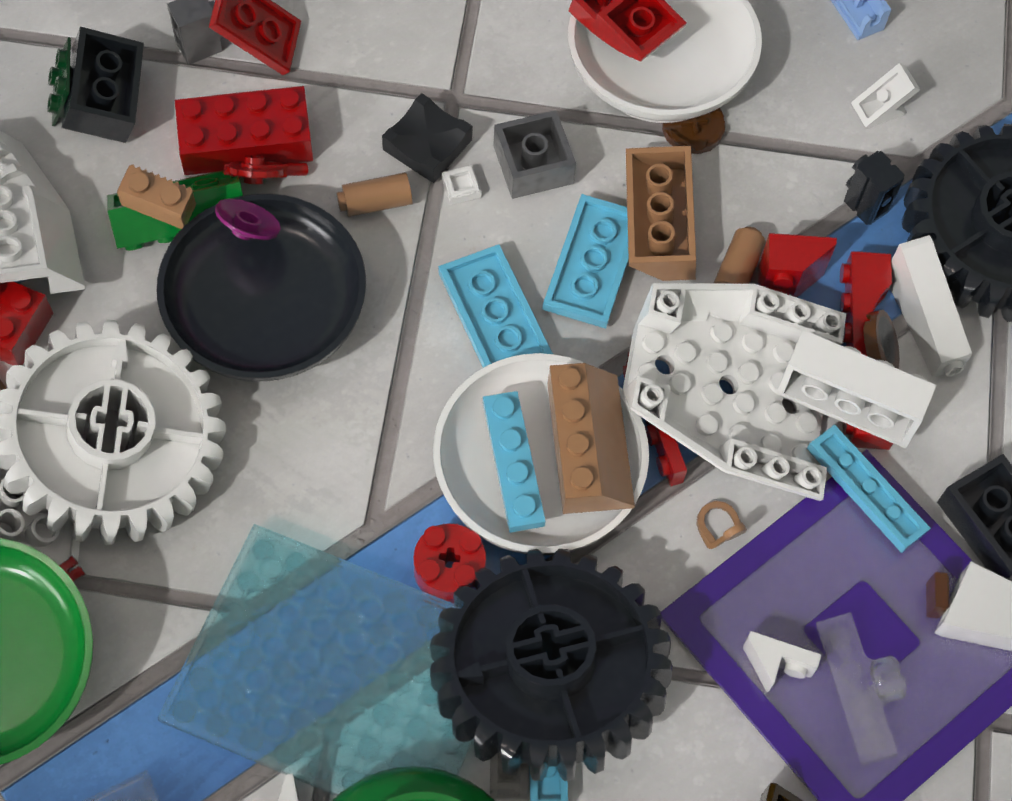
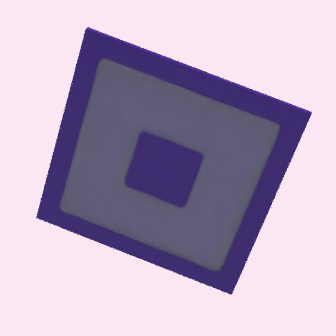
M867 449L862 452L864 457L931 528L927 534L901 553L834 478L831 477L825 482L822 501L808 497L804 498L661 611L662 621L818 801H904L1012 706V651L939 636L934 632L941 617H926V583L934 572L948 573L950 599L960 574L973 561ZM753 631L821 654L818 668L811 678H794L784 673V669L778 668L775 682L770 691L767 692L743 649L744 642L749 632Z

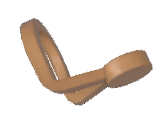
M713 501L707 503L697 515L696 525L698 531L709 549L716 548L747 531L745 525L740 521L737 512L725 502ZM712 509L726 511L735 525L726 530L723 536L717 540L706 528L704 522L706 513Z

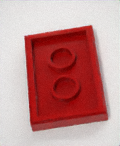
M215 0L209 28L281 75H285L291 69L301 20L272 0Z

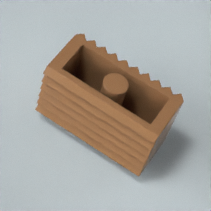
M134 164L128 166L117 190L122 206L180 229L188 223L196 206L191 187L186 188L185 184L173 183L172 179L167 181L166 177L160 178L159 174L154 176L153 171L148 173L146 169L135 168Z

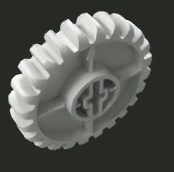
M106 320L103 324L102 334H94L92 327L85 321L76 324L75 339L70 340L63 332L56 330L49 334L48 351L40 346L32 345L25 350V367L13 365L7 371L6 384L8 388L0 390V468L8 470L5 476L4 487L10 494H19L26 491L23 500V511L26 514L34 515L45 508L49 510L47 529L55 532L69 521L74 523V540L84 542L91 529L95 528L99 529L103 544L113 545L118 529L125 528L128 536L134 542H138L144 538L148 521L155 529L161 532L167 531L171 528L173 522V511L180 515H189L196 505L195 494H206L213 483L211 471L216 470L220 466L224 454L223 449L218 444L224 438L226 425L224 421L216 418L222 406V401L217 394L205 393L211 379L206 370L189 372L193 357L189 350H180L174 355L168 352L171 337L166 334L158 335L152 342L146 341L145 326L135 323L130 328L128 335L120 334L119 325L116 320ZM107 410L118 412L112 453L101 451ZM91 414L85 442L83 440L86 415ZM135 422L137 426L132 442L133 448L127 450Z

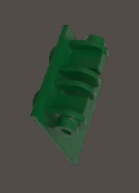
M70 37L67 38L64 48L57 50L55 67L51 66L49 71L48 85L53 86V94L50 93L47 112L52 113V126L56 125L58 118L63 119L64 104L69 94Z

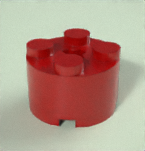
M449 523L428 527L418 540L414 550L415 581L427 598L441 605H454L453 593L459 586H469L475 589L474 573L486 566V552L479 534L459 524ZM449 561L454 562L452 568L445 567L446 563Z

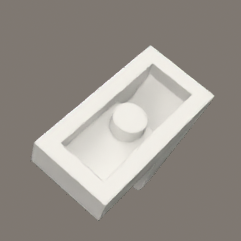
M899 63L852 101L851 104L864 126L871 128L905 115L906 111L902 104L919 92L920 88L907 67Z
M753 631L749 632L743 645L748 659L767 692L770 691L775 682L778 668L784 669V673L794 678H811L817 670L821 654Z

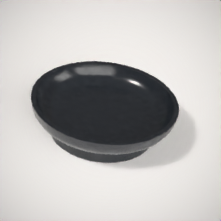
M252 194L231 198L251 202L264 208L280 223L281 230L276 238L269 240L253 238L243 240L236 237L232 230L218 219L215 213L216 205L195 216L177 233L168 246L160 264L156 289L157 303L165 327L182 350L187 349L190 351L195 362L214 373L237 380L252 382L273 381L293 377L316 367L342 346L353 331L361 313L366 292V273L362 255L356 242L335 217L310 202L286 195Z

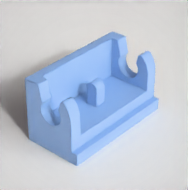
M831 0L857 40L884 30L891 12V8L885 0Z

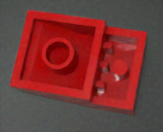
M572 0L568 10L581 24L602 41L640 62L687 24L665 0Z

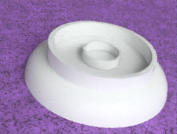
M665 0L687 24L641 62L628 57L602 41L571 14L568 26V42L574 66L592 92L612 107L631 117L648 122L673 123L705 115L735 98L749 82L758 65L762 49V32L757 15L748 0Z
M543 353L517 355L496 361L466 379L455 390L441 412L433 442V462L439 486L448 504L459 519L468 528L479 534L480 537L498 547L522 554H527L528 550L539 549L543 555H554L558 549H568L569 552L591 545L609 534L632 510L619 509L563 514L547 382L550 365L584 363L582 361L566 356ZM619 386L634 502L636 504L647 478L649 466L648 438L641 416L629 409L623 389ZM518 391L546 523L545 527L509 533L482 401L484 396Z

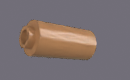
M405 172L343 184L342 192H337V200L340 212L346 211L347 216L351 217L412 205V194L408 176Z
M745 227L735 231L714 283H750L766 244L765 238L758 229Z

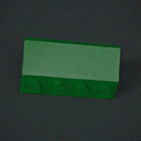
M223 170L173 181V183L178 182L179 185L185 184L186 188H192L196 206L189 221L204 210L218 204L220 200L243 196L239 177L224 175ZM117 193L107 195V211L117 249L125 247L127 251L137 250L144 247L146 242L158 240V243L172 242L181 230L178 227L122 206Z

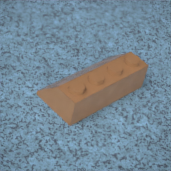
M691 146L626 148L629 266L662 281L696 280Z
M587 363L550 365L547 385L563 514L634 508L635 502L617 375Z

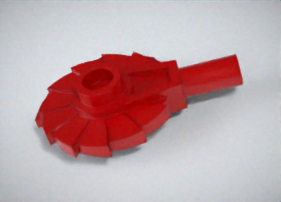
M246 155L245 161L241 163L230 162V164H225L223 167L224 175L244 177V183L263 184L264 178L306 176L309 170L307 163L265 161V157L258 155Z

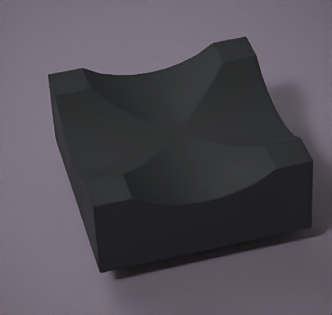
M421 93L414 100L406 114L382 135V147L385 152L432 183H435L441 176V172H444L472 141L473 126L464 120L446 113L429 97Z

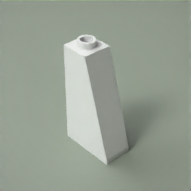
M930 235L898 245L891 260L892 284L890 290L932 376L936 377L942 374L946 376L956 375L965 369V364L972 355V351Z
M970 562L960 574L949 599L950 607L942 615L934 633L946 638L1012 651V581Z

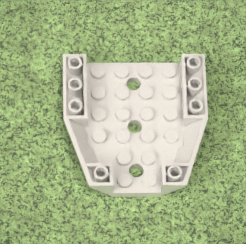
M0 131V283L47 277L51 294L84 290L85 284L70 210L23 143Z
M653 283L632 335L623 385V392L629 409L725 473L822 501L827 467L816 464L817 460L807 450V447L820 436L823 413L776 393L802 331L820 333L827 337L829 341L841 345L843 343L846 313L757 284ZM656 360L664 361L669 366L670 373L662 374L659 372L655 365ZM725 380L729 382L733 388V394L723 392L719 381ZM783 399L792 402L795 407V414L788 413L782 405Z

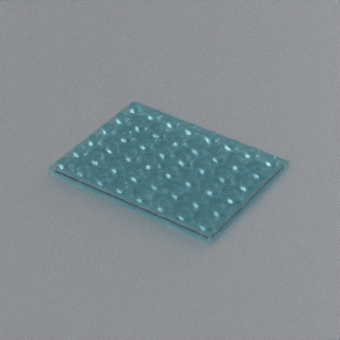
M253 524L157 719L161 723L282 774L293 773L295 779L335 796L368 775L396 767H430L459 775L473 740L459 742L453 736L452 719L443 718L439 713L437 706L438 692L431 686L430 667L433 663L430 642L434 635L440 633L438 617L443 609L455 608L454 604Z

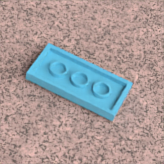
M581 194L544 299L542 310L607 328L629 261L627 207Z
M499 244L438 266L441 280L483 368L512 356L535 353L553 354Z

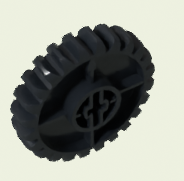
M1004 124L999 135H996L991 127L982 125L977 127L973 137L963 131L954 134L949 144H938L933 148L929 158L924 159L919 164L904 197L906 211L902 217V227L910 233L906 242L930 235L949 289L957 292L954 299L956 306L965 308L973 301L978 303V313L981 317L989 318L996 308L1001 309L1002 316L1007 322H1012V124Z
M539 549L528 550L527 564L519 565L514 557L507 555L500 558L501 573L495 575L491 570L481 568L474 573L475 589L469 586H459L453 593L455 608L450 607L441 611L438 617L440 633L434 635L430 642L431 658L433 660L430 667L431 686L438 692L437 706L439 713L443 718L452 719L453 736L459 742H469L474 739L475 757L484 762L500 753L502 772L509 775L517 772L522 763L530 764V775L534 781H543L549 766H557L560 777L564 781L574 780L577 763L584 762L589 771L594 774L604 771L606 751L613 757L623 760L631 754L632 738L645 740L651 734L653 716L660 715L664 711L667 698L666 688L671 683L673 665L671 660L668 659L671 639L668 632L660 629L662 614L658 607L650 604L644 605L645 589L639 583H631L622 588V569L612 566L603 573L597 571V557L590 554L583 556L579 564L571 563L568 549H558L554 554L553 561H545L542 552Z

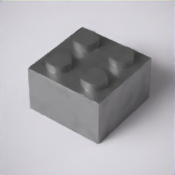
M557 110L494 125L493 146L512 199L574 184L576 162Z

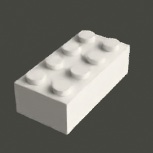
M803 330L776 394L906 448L923 421L937 385L928 382L921 375L909 374L899 370L887 361L875 360L865 356L856 348L841 346L829 341L827 337L820 333H810Z

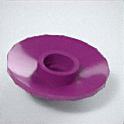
M240 199L220 200L215 207L218 219L240 239L269 240L276 238L280 233L279 221L267 210L251 202Z

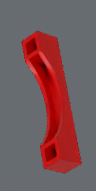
M851 251L847 263H842L840 268V283H845V293H842L840 302L841 312L846 313L843 342L846 343V346L856 348L861 354L867 356L863 327L865 321H870L866 315L869 312H873L885 299L892 284L891 254ZM843 422V434L848 435V439L856 448L890 450L893 443Z

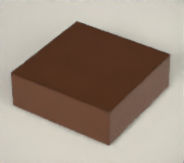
M934 572L926 583V617L940 618L950 607L948 573Z

